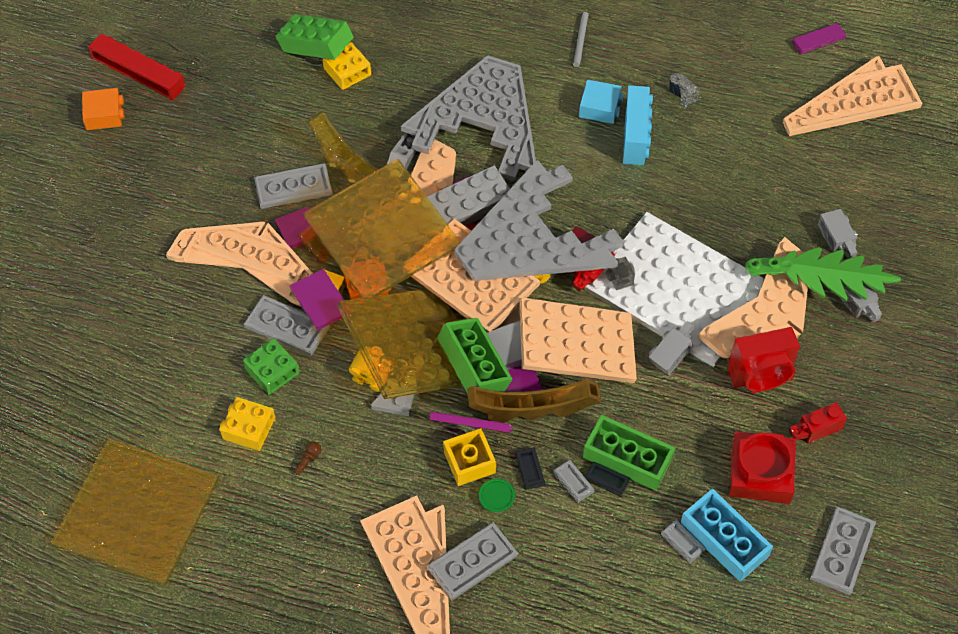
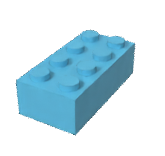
M628 85L623 164L644 165L645 158H649V148L647 147H650L651 144L649 133H651L652 122L648 119L652 118V108L649 105H652L653 94H650V87Z
M713 488L682 515L681 524L739 582L745 579L771 554L773 546Z

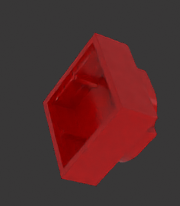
M792 327L736 338L734 340L727 366L734 389L746 386L753 394L774 389L787 381L793 380L796 372L794 363L800 345Z
M735 431L731 445L728 496L790 504L794 495L796 439L787 438L781 434H754Z

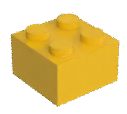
M481 428L443 441L444 454L458 486L496 473V461Z

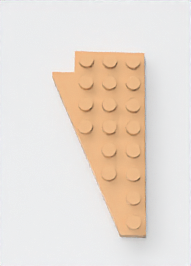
M415 496L360 520L414 633L450 634L448 595L427 569L428 564L446 553L444 505L425 512L418 497Z

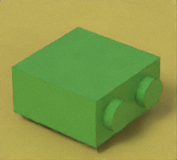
M275 338L265 342L258 350L249 353L243 359L245 370L268 395L300 373L298 363Z

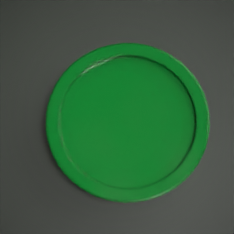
M491 479L481 486L478 497L481 505L487 510L502 512L510 508L514 503L515 490L509 482L503 479Z

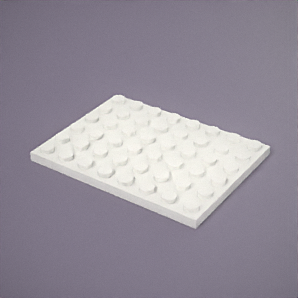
M646 212L623 240L624 246L613 252L615 259L618 261V266L604 269L592 284L585 287V291L618 311L630 313L633 320L660 336H663L666 331H670L673 327L675 329L677 327L681 328L689 321L694 325V330L690 334L693 347L689 353L714 367L721 356L697 336L706 326L755 299L759 294L764 278L761 276H751L745 267Z

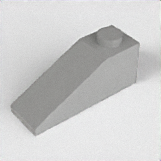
M404 133L390 153L386 170L394 175L402 176L416 153V150L411 149L415 135Z

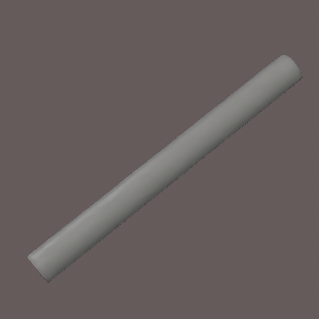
M583 12L581 16L573 62L574 67H579L589 15L587 12Z

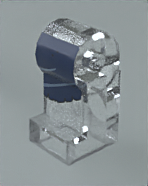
M680 73L671 75L669 90L681 98L680 104L684 108L698 100L700 89Z

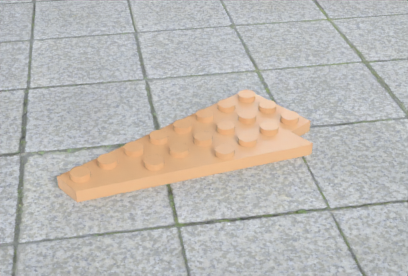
M877 56L785 117L783 125L788 135L793 136L921 108L922 102L902 64L885 68L880 56Z

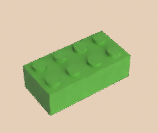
M294 14L275 36L283 52L335 60L354 38L346 21Z
M472 318L445 323L437 339L466 392L467 388L471 386L505 392L512 381V377L479 319Z
M601 415L584 446L583 458L591 462H597L657 491L673 460L676 447Z

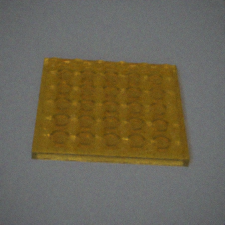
M399 159L303 213L304 219L365 303L454 251L461 244V241Z
M423 289L339 301L337 307L384 399L462 385L437 339L445 323L458 320L448 304L430 290Z
M108 438L52 539L51 545L166 587L219 481V476Z

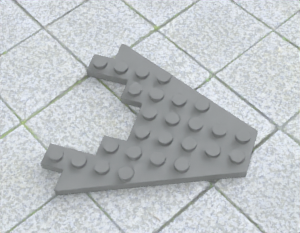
M487 55L401 126L402 132L415 135L411 149L425 154H429L439 129L456 134L461 121L494 131L490 145L506 150L498 171L504 179L513 182L519 169L527 171L536 162L521 66Z
M537 160L454 249V254L472 280L481 281L615 268L618 266V261L611 252L623 247L624 241L614 229L584 243H581L572 231L555 238L538 215L551 209V203L545 197V194L571 183L573 177L564 165L547 172L539 160Z

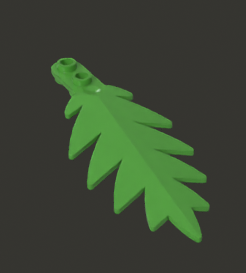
M821 247L806 251L797 257V251L794 250L785 257L754 258L748 260L745 265L746 271L751 276L786 273L789 279L796 285H798V276L811 290L824 298L825 292L820 282L822 281L825 286L844 301H847L848 297L842 283L855 294L867 300L868 296L863 283L874 290L885 293L883 283L901 281V277L882 272L883 265L881 264L861 267L864 256L853 257L841 262L844 254L843 250L830 253L819 259L822 252Z

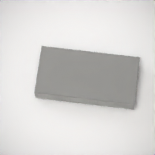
M571 460L554 469L553 473L577 503L594 493V488Z
M677 519L661 532V535L690 564L706 549Z

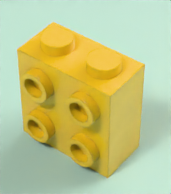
M352 42L345 47L335 60L323 58L325 71L342 90L371 75L370 62Z
M236 397L234 403H231L228 408L226 419L222 420L219 430L223 440L260 451L275 420L274 409Z

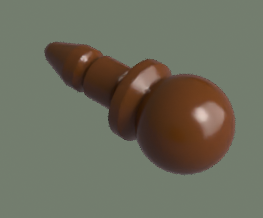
M312 441L306 445L305 451L302 453L304 457L296 466L295 475L300 474L310 461L314 462V457L320 455L322 448L318 442Z

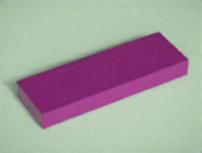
M836 23L796 37L792 43L799 53L803 54L843 40L846 34L839 24Z

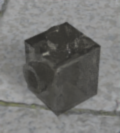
M626 257L616 258L618 266L608 268L606 271L607 279L609 282L612 281L616 291L634 285L635 269Z

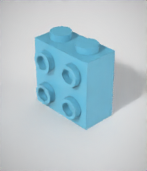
M587 80L580 104L579 117L614 124L615 117H619L620 113L618 104L623 102L622 86Z

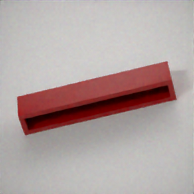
M101 33L88 46L92 59L171 100H174L186 87L181 73L169 69L164 64L161 65L154 59L142 55L137 50H132L127 45L115 41L110 36L107 37Z

